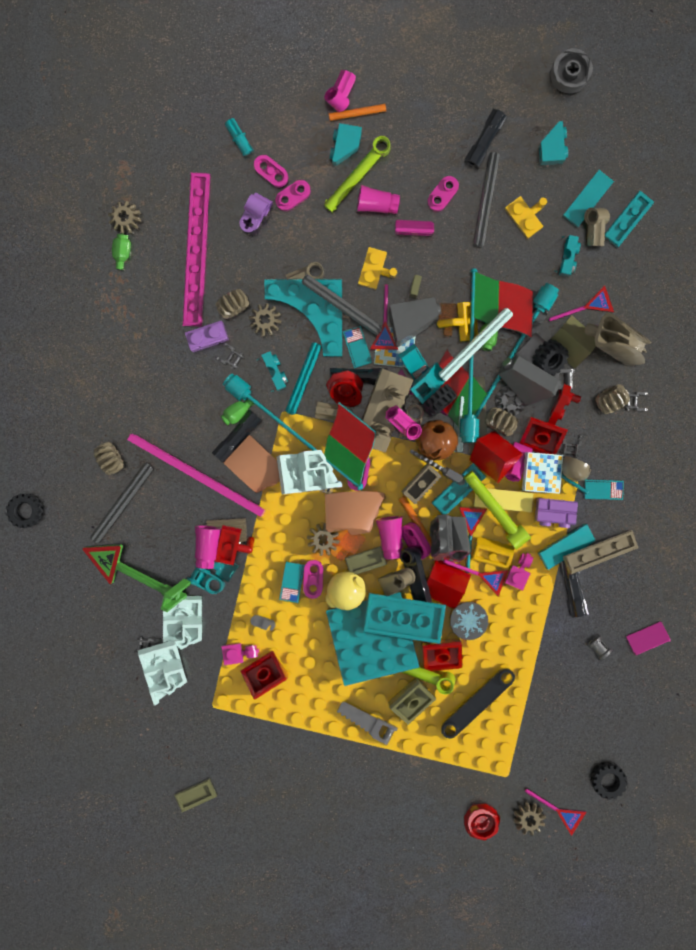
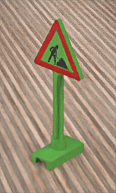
M121 544L86 546L83 548L85 554L109 584L114 583L118 570L161 592V595L164 596L161 610L169 612L187 597V594L182 591L190 585V581L183 579L174 587H171L119 561L123 548Z

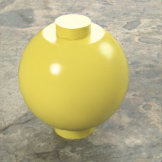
M352 572L336 574L327 586V595L325 597L327 604L332 608L336 607L340 610L357 608L365 597L364 581Z

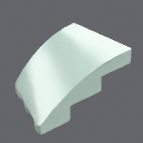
M321 450L277 456L282 495L342 487L341 481H338L332 472L333 468L326 461V457Z
M187 596L169 612L163 611V643L175 640L177 648L183 649L190 644L202 641V596Z
M175 640L137 650L154 705H157L159 700L166 694H172L175 689L187 682Z

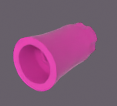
M361 185L358 195L357 212L368 211L387 214L389 212L397 214L400 195Z
M388 516L376 519L384 558H400L403 548L402 516Z
M207 525L195 526V558L197 568H214L222 528Z

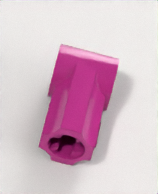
M341 70L334 86L329 88L324 96L325 101L337 112H342L348 107L349 99L347 97L356 80V76L347 70Z
M397 405L390 407L386 411L385 418L401 434L410 440H415L420 436L421 426L414 422Z
M514 442L513 446L522 452L523 455L505 477L507 480L519 482L524 471L525 452L532 453L533 449Z

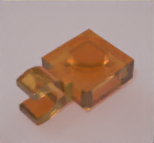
M440 303L441 315H439V320L458 318L457 304ZM452 326L444 327V337H451Z
M348 531L340 541L343 548L336 555V558L342 562L349 552L355 555L366 539L360 534L351 535Z

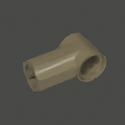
M591 207L586 210L584 215L585 221L588 224L587 245L604 246L605 225L610 219V213L605 208Z
M312 262L306 267L286 274V278L303 279L308 274L314 279H322L324 270L320 263ZM314 267L319 268L321 271L316 277L310 274V270Z
M317 402L315 418L335 421L338 405ZM345 406L354 414L353 410L350 407Z

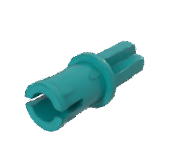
M234 118L227 120L225 126L233 137L232 141L236 143L243 156L250 154L253 148L245 137L246 133L241 131Z

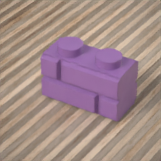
M222 321L185 332L190 350L193 353L218 345L220 342L229 341Z
M537 498L535 521H540L539 525L551 526V523H559L558 527L570 528V525L576 524L578 502Z

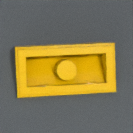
M477 537L472 559L509 569L514 556V547Z

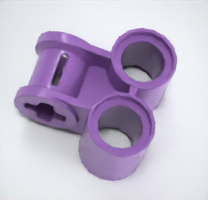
M258 193L251 194L244 206L245 211L240 219L241 229L245 232L256 230L263 218L268 214L273 201ZM252 219L251 223L254 225L249 227V222L247 220Z

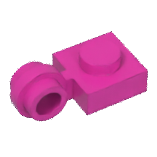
M521 554L518 564H521L520 567L511 566L505 583L523 591L531 574L524 570L525 567L529 568L533 561L531 554Z
M241 643L221 646L224 665L243 663V655H246L247 658L258 657L259 648L256 645L245 646V650H242Z

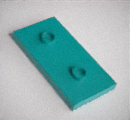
M369 593L363 632L440 644L446 605Z

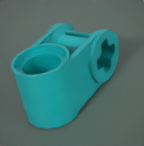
M196 564L194 565L193 573L186 579L191 584L202 588L210 594H217L225 587V582L222 578L208 569L197 568ZM212 580L219 582L220 587L218 590L211 588Z

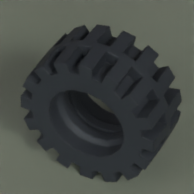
M549 339L548 342L544 341L543 345L540 344L538 346L539 349L535 350L536 354L533 355L534 360L532 364L555 376L556 373H560L561 368L564 369V364H567L568 360L566 359L569 358V352L566 347L554 339Z
M446 384L432 394L421 407L432 418L446 408L457 397V394Z
M30 494L14 496L9 500L8 506H6L8 521L13 526H17V528L32 527L42 517V504L39 503L38 498ZM21 503H27L32 508V514L27 519H22L17 514V507Z
M613 763L598 765L599 767L595 768V772L591 775V783L596 793L607 800H611V798L617 799V796L621 797L623 795L622 792L626 791L625 787L628 785L624 771ZM606 774H614L617 778L616 785L610 789L604 788L601 783L602 778Z

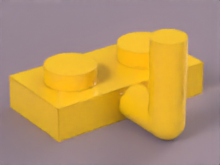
M520 196L505 207L506 212L527 239L544 227L535 214L544 208L547 204V199L541 198L538 203L529 208Z
M371 247L368 248L358 285L376 290L380 275L390 278L396 277L397 270L395 268H383L387 252Z
M471 302L457 303L458 318L438 320L437 326L439 328L459 326L460 341H470ZM474 318L475 338L478 335L477 319Z

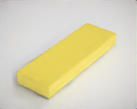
M488 489L504 510L532 512L534 493ZM475 493L474 506L487 508Z

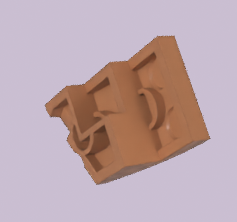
M250 435L224 462L255 493L263 491L267 487L277 485L280 482L277 460Z
M353 491L325 494L326 530L334 532L347 529L351 535L371 532L382 500L386 498L385 493Z

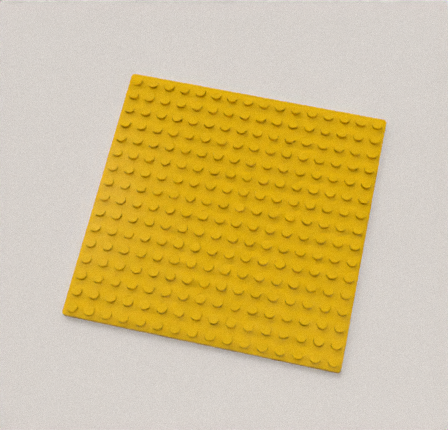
M286 411L281 413L280 420L317 450H321L323 454L325 453L327 438L334 423L299 414L291 415ZM278 424L271 454L276 460L279 455L312 451L283 426ZM392 437L386 453L372 449L369 455L370 467L367 483L359 491L383 492L386 498L382 500L371 532L351 535L347 529L331 532V534L339 533V536L333 539L340 540V543H332L337 549L334 551L329 547L330 555H327L326 550H323V555L320 556L319 548L313 553L312 550L316 546L309 547L308 543L314 540L307 539V536H315L311 533L310 529L313 528L318 532L317 524H320L321 530L324 529V523H326L325 494L355 491L348 486L347 478L333 468L332 472L337 480L341 481L342 487L332 488L329 492L325 489L282 495L280 482L277 485L265 488L259 504L260 507L265 509L263 517L258 515L256 517L252 537L255 539L252 553L247 555L226 644L241 643L242 650H245V646L256 645L259 648L258 657L247 658L246 655H243L244 662L238 664L224 665V660H222L212 706L220 710L507 777L512 764L559 564L547 570L538 552L564 537L568 529L558 527L559 523H551V526L539 525L540 521H535L537 498L574 501L577 488L561 478L560 494L522 491L523 474L519 482L507 480L504 476L497 483L479 469L486 476L481 483L488 489L534 493L532 512L504 510L517 527L520 524L531 536V539L517 550L514 548V556L509 569L473 560L472 555L477 537L511 545V543L505 537L508 533L489 509L474 506L475 492L472 490L448 513L451 517H462L459 507L487 509L472 534L470 569L480 573L510 571L512 565L520 567L521 564H518L522 553H529L533 557V561L530 567H525L524 570L531 574L523 591L504 581L498 597L480 576L469 573L471 577L466 592L459 604L472 601L483 607L488 615L487 629L481 637L474 640H465L458 637L450 625V616L453 608L446 606L441 640L460 638L462 642V668L432 671L437 674L450 672L455 676L454 689L447 695L441 694L437 690L436 685L420 680L434 695L436 700L409 725L389 708L388 702L415 677L400 672L344 686L326 614L327 610L335 608L327 604L325 597L327 595L328 583L332 577L341 572H349L345 557L381 546L376 519L388 516H402V527L412 522L398 499L404 496L401 491L427 464L410 453L412 449L421 454L416 446V442ZM453 452L447 459L433 461L444 468L452 469L460 475L472 464L469 460L471 455ZM436 468L434 469L441 475V478H438L439 481L433 484L431 490L425 492V495H422L423 498H420L417 504H414L407 498L429 535L431 521L437 515H442L431 502L453 482L443 476L442 472ZM325 534L324 536L320 535L319 543L322 545L323 543L327 544L328 536ZM402 537L403 551L408 546ZM431 553L421 560L426 579L435 560H432ZM467 557L460 561V563H454L466 567ZM400 558L385 559L387 565L356 574L363 579L366 593L363 601L368 600L369 593L385 595L378 579L388 573L404 569V563ZM310 560H318L322 563L323 590L319 597L311 599L304 594L303 573L299 602L279 600L286 561L304 565ZM311 566L310 570L311 572L315 573L317 572L318 568L316 566ZM311 585L309 589L310 591L315 592L317 590V587L315 585ZM409 585L397 592H401L402 598L413 600ZM432 599V603L442 604ZM254 615H259L274 620L276 625L272 631L270 630L271 625H269L267 630L253 626L250 620ZM413 640L419 667L424 668L421 642L425 641ZM273 650L288 673V679L254 700L241 674V670ZM502 668H509L513 671L515 680L512 685L454 738L449 739L443 736L441 732L443 722ZM508 672L503 673L501 680L508 681L511 674ZM447 680L441 681L445 686L451 685ZM343 701L376 718L379 717L396 726L398 730L394 731L388 745L374 739L369 734V731L360 728V725H355V722L346 719V716H342L341 712L337 713L340 704ZM382 725L379 731L380 737L383 738L388 727ZM448 725L444 731L450 734L454 732L455 727Z

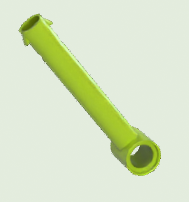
M378 136L375 138L371 151L344 180L328 200H325L324 206L329 211L337 210L336 207L380 157H385L389 154L391 147L387 137ZM384 142L387 148L384 151H379L376 148L378 143Z
M470 471L463 477L506 530L508 535L505 537L516 550L531 539V536L521 524L518 527L473 471Z
M421 667L402 672L436 685L437 690L444 695L450 694L453 691L456 681L455 676L450 672L437 674ZM447 680L451 685L445 686L441 681Z

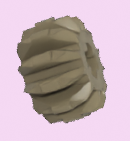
M119 201L117 202V209L115 206L111 207L114 213H108V216L113 218L109 221V224L114 225L113 229L115 231L120 229V233L124 234L126 229L129 233H132V226L138 229L135 222H141V218L137 217L141 212L135 210V204L129 205V202L125 201L123 206ZM124 214H127L129 217L128 220L125 219L126 221L121 219V216H124Z
M236 289L223 295L215 305L219 314L224 319H228L235 315L237 316V314L245 310L249 305V301L241 289Z
M259 304V312L255 309L251 310L256 316H249V320L255 321L250 324V327H256L254 330L256 334L262 330V336H265L266 330H268L271 336L273 335L272 328L276 331L279 330L275 324H281L282 321L275 318L281 316L280 312L274 313L276 310L275 306L269 310V304H265V309H262V306ZM269 316L268 320L270 322L268 324H261V317Z
M618 384L602 391L595 400L602 413L609 414L624 408L629 403L630 397L627 389Z
M496 407L491 408L485 419V424L488 427L507 436L513 434L519 422L511 413Z
M102 443L94 449L96 462L105 474H115L123 468L121 455L112 443Z
M324 523V529L322 530L320 524H317L318 532L313 528L310 529L311 533L315 536H307V539L314 540L308 543V546H316L312 550L313 553L319 548L320 556L323 555V550H326L327 555H330L329 547L334 551L337 549L332 543H340V540L333 539L339 536V533L331 534V532H328L326 530V523ZM325 534L328 536V543H323L322 545L319 543V536H324Z
M525 802V808L519 805L520 812L514 811L516 818L513 819V822L517 824L516 829H522L524 835L529 830L531 836L534 835L533 830L535 829L538 833L541 832L539 826H545L542 820L546 818L545 814H541L543 809L541 807L537 808L536 803H533L530 807L529 803ZM532 815L533 820L529 819L530 822H527L526 817L530 818L529 816Z

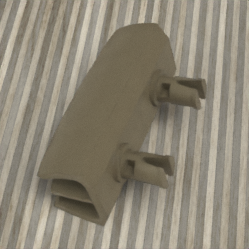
M607 312L601 318L599 326L588 323L585 328V334L595 337L596 347L624 365L634 366L645 363L642 353H647L644 347L652 342L617 316Z
M381 368L361 420L376 431L373 449L386 453L392 438L390 436L392 431L394 432L395 430L394 426L385 418L386 411L395 405L401 409L402 405L405 404L404 399L409 393L413 380Z

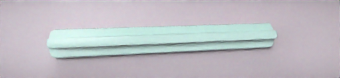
M508 308L502 310L439 373V376L444 381H447L513 316V313Z

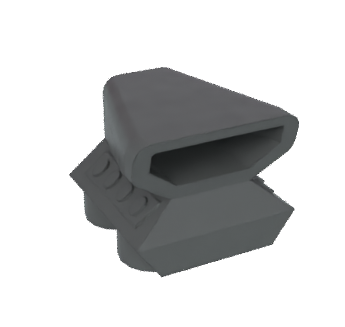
M448 514L437 515L431 521L432 560L439 561L449 555L451 559L462 561L471 553L466 517H451Z

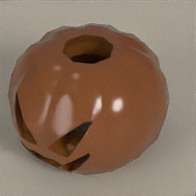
M442 420L428 421L421 426V434L415 440L421 455L433 461L449 458L458 446V435L454 427Z

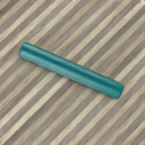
M313 342L311 344L285 411L291 415H294L297 411L321 350V345Z

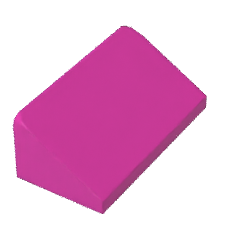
M396 220L395 234L433 236L434 223L432 221Z
M661 621L626 636L634 655L641 654L671 641Z

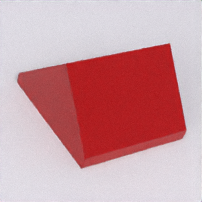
M529 417L527 418L519 443L532 448V451L556 455L568 429Z
M493 431L477 439L469 460L495 482L499 483L521 458L523 453L497 432Z
M435 560L426 579L431 599L455 609L466 592L471 574L448 565L441 560Z
M460 638L441 640L440 644L421 642L424 669L438 671L462 668V642Z
M273 650L241 670V674L254 700L286 681L289 676Z

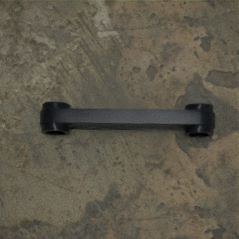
M417 546L407 547L401 551L400 559L404 563V567L413 570L416 576L415 582L409 585L413 600L432 603L421 561V551Z
M502 668L443 722L441 725L443 736L449 739L454 738L512 685L515 680L513 671L509 668ZM508 672L511 674L508 681L501 680L503 673ZM448 725L455 727L454 732L450 734L444 730Z

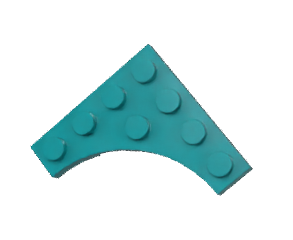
M264 279L265 299L281 301L301 311L312 322L319 334L323 356H342L341 310L303 285L302 279ZM315 279L342 298V279Z

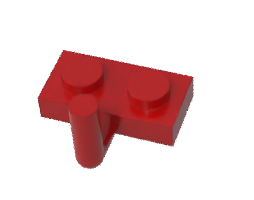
M564 384L562 389L559 390L557 399L550 411L548 423L555 425L558 419L562 420L565 413L563 408L565 405L569 406L571 401L579 404L581 396L571 393V386Z
M222 525L215 562L234 565L236 552L252 553L255 539L249 537L246 545L238 544L242 529Z

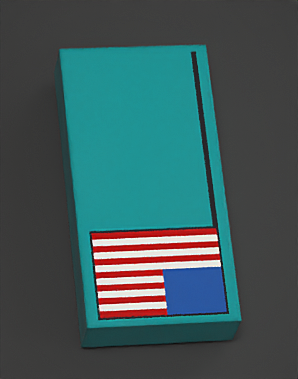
M361 326L343 331L354 369L371 364V356Z
M415 344L398 355L413 380L429 368Z
M584 480V489L589 491V494L584 493V499L623 500L624 481Z
M286 561L279 600L299 602L304 564Z

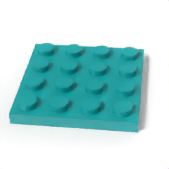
M401 592L390 595L392 597L402 598ZM368 600L363 601L357 608L352 610L335 608L326 611L344 686L419 668L412 639L363 632Z

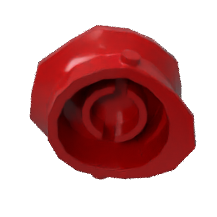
M349 370L334 373L326 382L330 396L337 404L340 402L344 406L355 407L361 403L363 380L356 373Z
M486 803L472 805L464 815V826L469 836L485 841L497 834L500 816L493 807Z

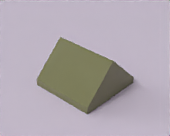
M571 315L551 339L558 341L567 348L569 352V358L566 359L568 360L567 363L575 369L594 350L596 345L595 337L585 334L586 327Z
M414 678L388 702V705L396 715L409 725L436 698L419 679Z

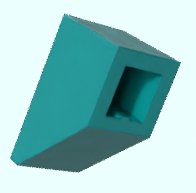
M559 121L540 143V165L563 164L566 158H568V146L564 144V139L567 138V129L563 127V121Z
M339 123L338 129H334L333 140L336 141L335 148L331 147L329 159L333 160L334 166L339 165L359 151L362 127Z
M437 362L412 382L410 391L422 404L439 390L445 382L439 376L443 369Z

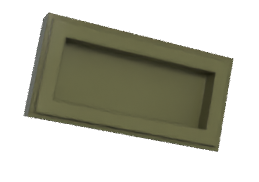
M415 275L413 277L409 293L410 299L416 300L422 276Z
M381 546L345 557L349 572L355 574L387 565Z
M210 778L175 793L174 796L181 811L184 812L217 797V793Z

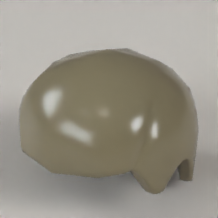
M569 456L564 458L562 472L569 480L575 482L584 481L590 475L591 469H589L590 466L587 463Z

